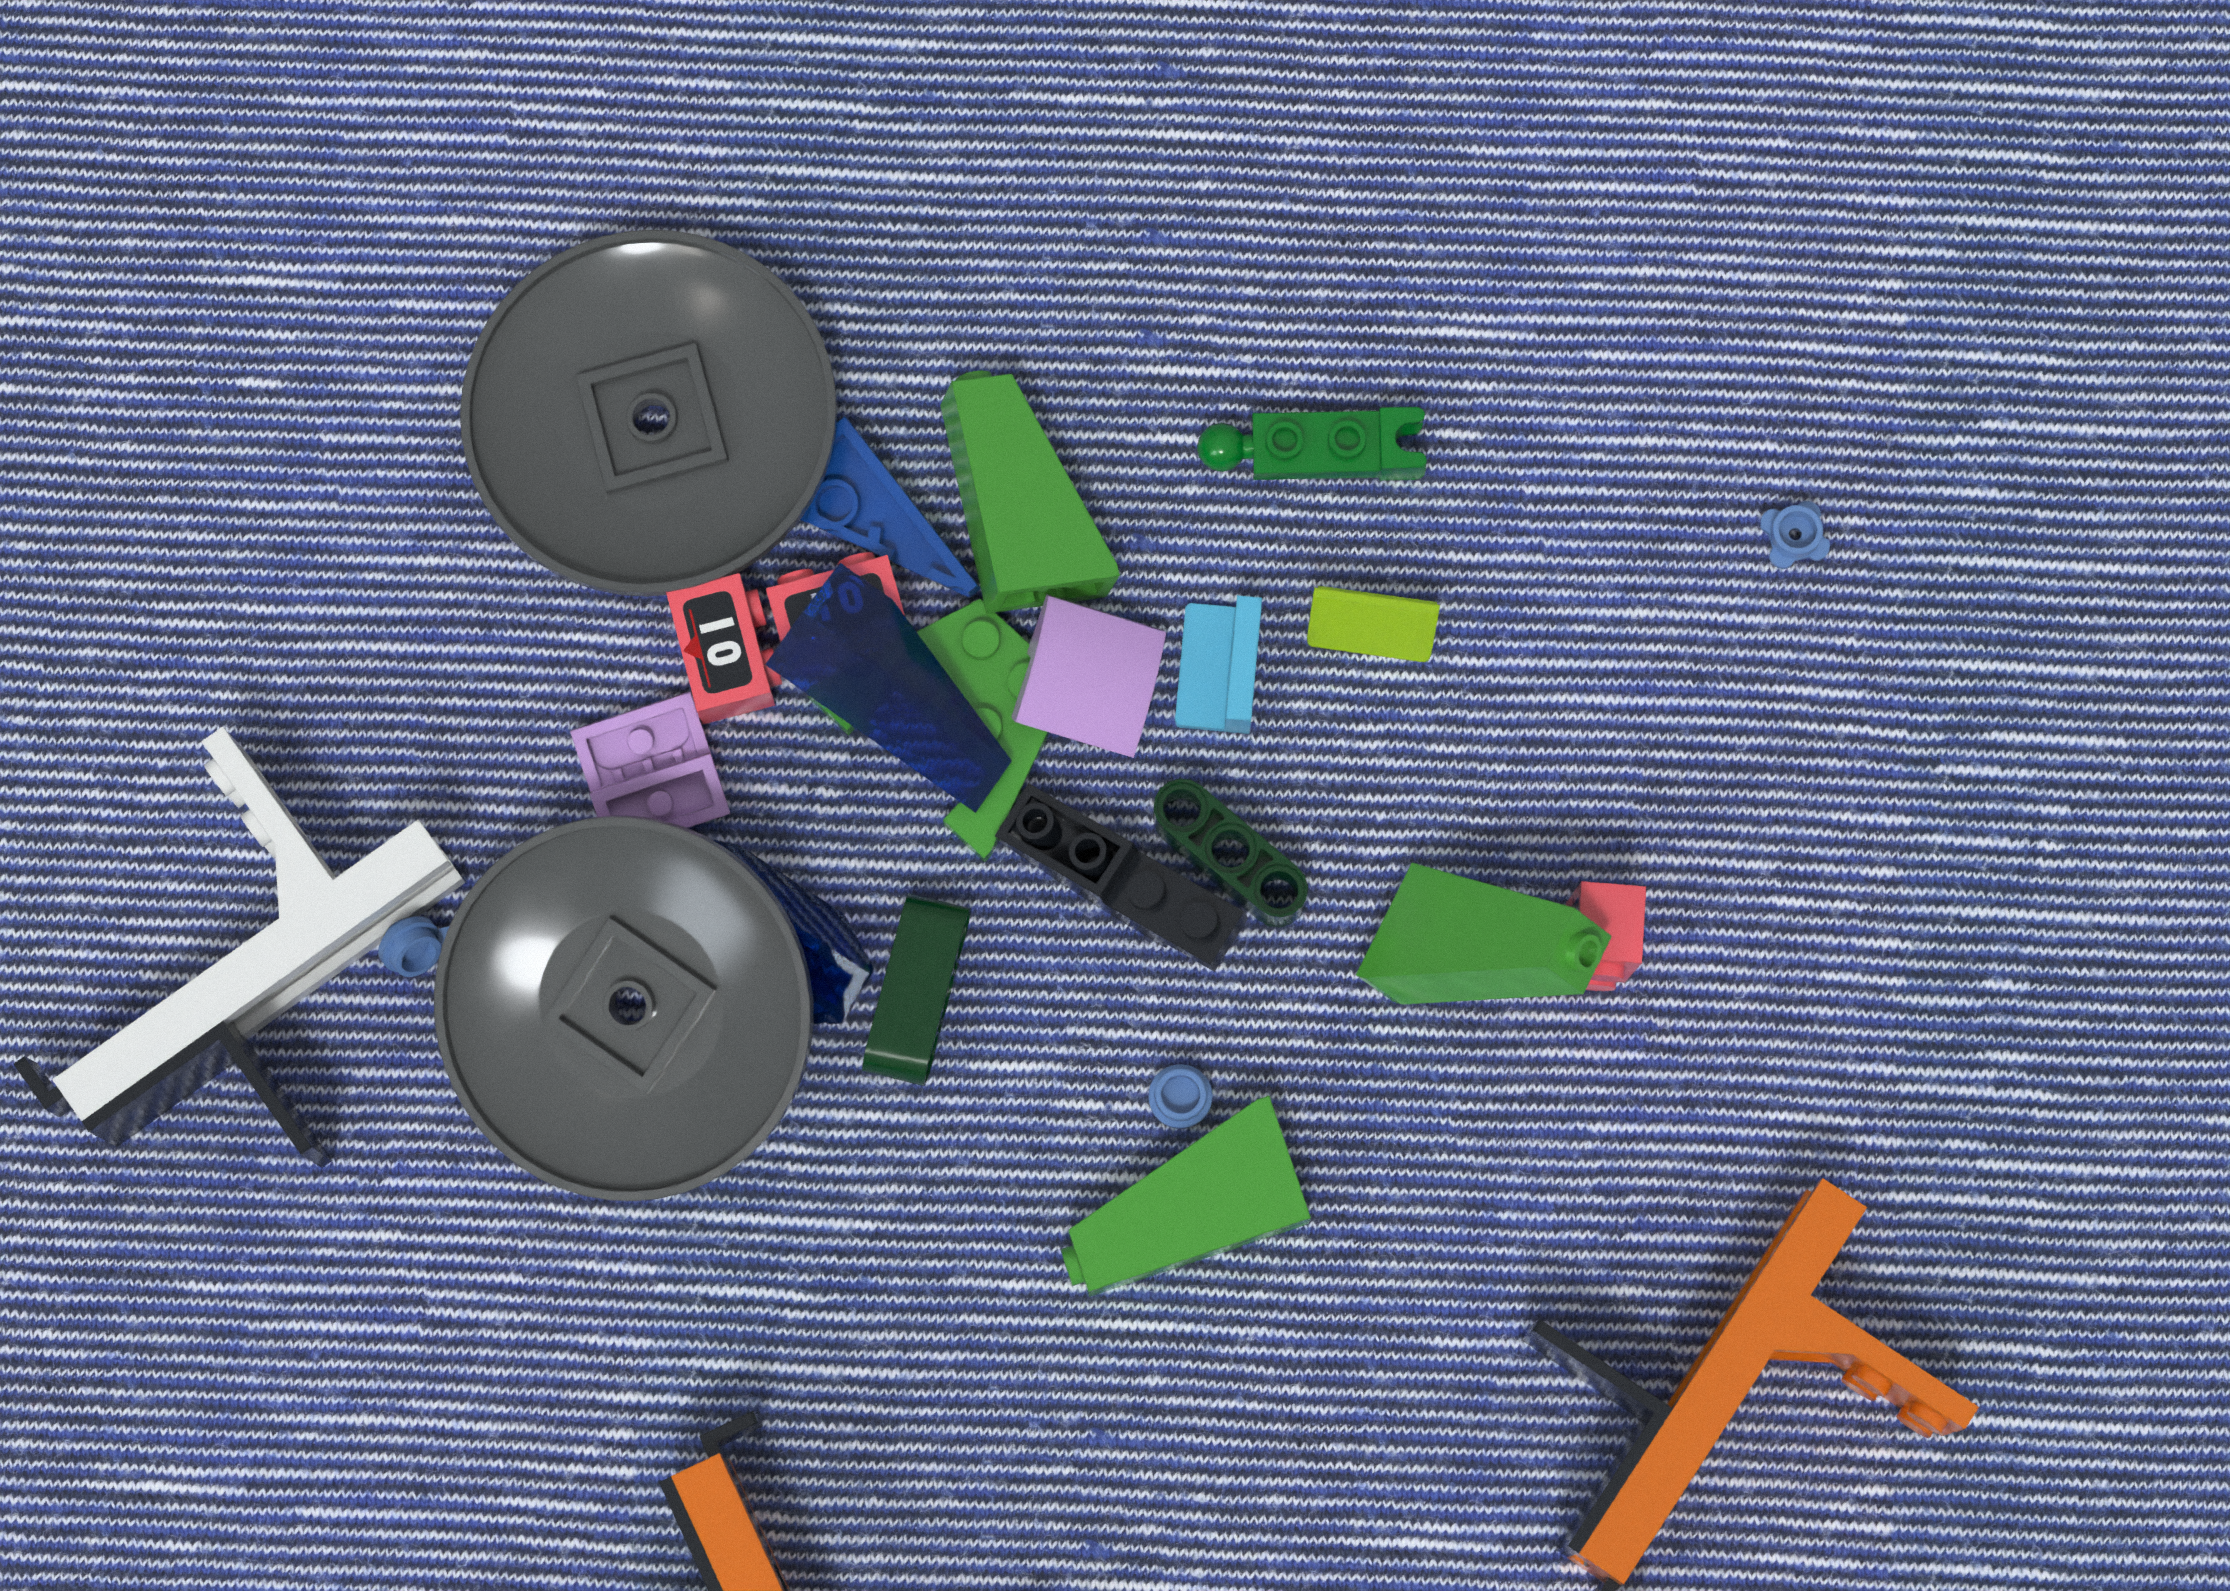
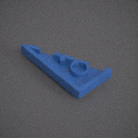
M845 416L836 424L833 451L825 477L813 502L800 520L868 552H872L879 557L888 555L890 562L968 598L973 596L981 589L979 584L851 421Z

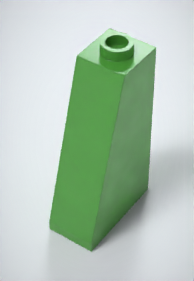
M981 370L963 374L955 381H951L940 407L986 614L1043 606L1046 594L1071 602L1107 597L1120 576L1118 565L1013 375L992 376L991 372Z
M1411 863L1356 976L1391 1001L1402 1005L1584 994L1612 936L1576 908Z
M1270 1096L1255 1100L1070 1228L1068 1231L1072 1246L1060 1250L1072 1286L1085 1283L1088 1295L1091 1297L1308 1225L1311 1217Z

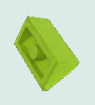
M1325 586L1314 587L1307 644L1316 648L1423 663L1428 662L1432 654L1440 605L1433 601Z

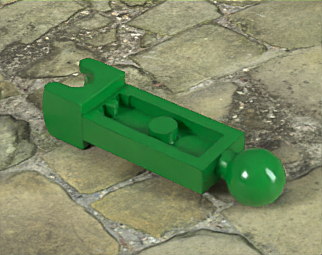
M1383 407L1379 409V412L1252 413V434H1241L1233 425L1222 422L1209 426L1202 432L1198 438L1197 452L1204 465L1220 472L1235 468L1243 459H1253V480L1378 477L1380 481L1418 480L1425 475L1426 456L1421 452L1404 451L1398 446L1396 440L1403 436L1419 434L1422 429L1425 411L1419 407Z

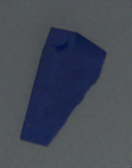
M841 563L809 602L765 664L776 674L975 813L1012 762L893 599Z

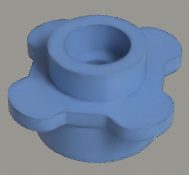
M1802 501L1798 505L1783 509L1781 512L1777 509H1769L1761 517L1760 528L1768 534L1772 547L1769 553V560L1775 567L1787 569L1791 567L1794 561L1806 558L1820 561L1828 554L1830 542L1823 536V525L1820 519L1821 511L1815 503ZM1791 530L1799 531L1800 539H1791L1789 532Z

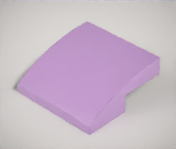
M1046 594L1027 651L1031 659L1011 718L1016 723L1134 758L1153 695L1166 632Z
M691 691L570 730L597 817L610 815L639 816L659 819L689 828L730 814Z

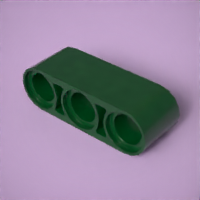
M1176 779L1169 781L1160 788L1154 800L1153 822L1156 832L1167 844L1265 925L1280 928L1291 925L1300 917L1307 900L1308 884L1305 875L1294 863L1200 784L1188 779ZM1186 799L1195 804L1200 815L1191 825L1184 827L1176 826L1165 817L1164 810L1166 806L1174 800ZM1223 840H1236L1245 847L1248 857L1239 866L1232 868L1224 867L1213 857L1212 850L1214 846ZM1270 881H1285L1295 890L1296 899L1294 903L1286 908H1273L1262 899L1260 893L1262 887Z
M908 893L868 1037L862 1071L921 1086L926 1085L962 953L971 908Z

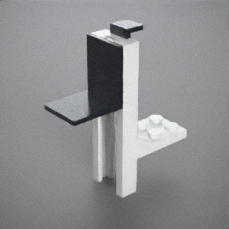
M221 727L201 741L213 757L212 760L204 764V767L225 796H229L238 808L244 804L249 807V810L240 815V817L262 847L265 846L276 861L279 918L52 1080L56 1087H54L38 1063L26 1056L15 1062L14 1066L45 1110L61 1117L73 1109L88 1132L118 1147L236 1062L299 1153L323 1168L333 1160L247 1039L378 946L388 928L395 922L420 916L466 882L419 820L413 822L336 877L248 753L224 727Z

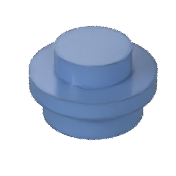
M423 916L399 920L388 928L378 948L379 958L386 968L393 972H398L404 977L421 975L428 971L439 959L442 948L437 935L439 930L430 919Z
M1177 1064L1164 1068L1154 1077L1149 1088L1148 1099L1152 1113L1162 1124L1175 1129H1186L1197 1125L1207 1116L1211 1108L1213 1095L1208 1079L1200 1070L1189 1065Z

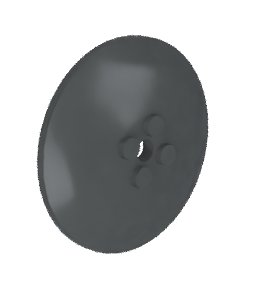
M669 230L626 231L601 236L557 254L534 269L500 302L477 339L467 365L460 407L461 438L465 459L473 483L485 507L502 531L531 559L558 576L597 591L625 596L667 595L666 592L696 587L743 571L770 552L797 525L813 502L831 460L837 424L836 386L827 350L812 317L789 287L763 264L727 244L696 234ZM660 406L670 414L666 428L654 435H647L637 430L635 422L638 414L646 407Z
M614 815L585 818L562 824L535 835L505 854L475 883L452 919L442 944L434 987V1021L438 1046L452 1087L467 1114L489 1141L519 1167L563 1190L592 1198L611 1201L660 1199L705 1185L731 1170L751 1155L768 1138L784 1117L805 1073L811 1049L814 1015L810 972L795 928L781 903L766 883L746 863L725 847L684 826L653 818ZM631 987L643 995L646 1002V1012L640 1021H629L619 1014L616 1008V996L621 988Z

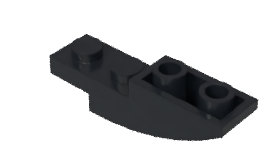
M1029 783L995 834L998 841L1084 899L1166 948L1169 945L1214 972L1248 920L1243 910L1141 853L1131 841Z

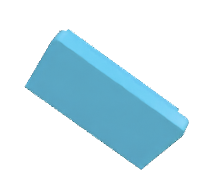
M1237 595L1236 607L1197 603L1187 604L1184 617L1175 724L1177 727L1250 733L1262 606L1261 597Z

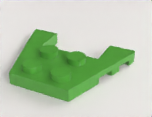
M981 599L813 685L806 692L807 697L849 736L891 691L896 690L975 763L986 776L943 819V823L984 863L992 856L998 843L995 834L1019 799L1024 783L1050 734L1040 729L1016 723L1011 718L1031 659L1027 654L1030 644L996 613L986 614L984 602Z

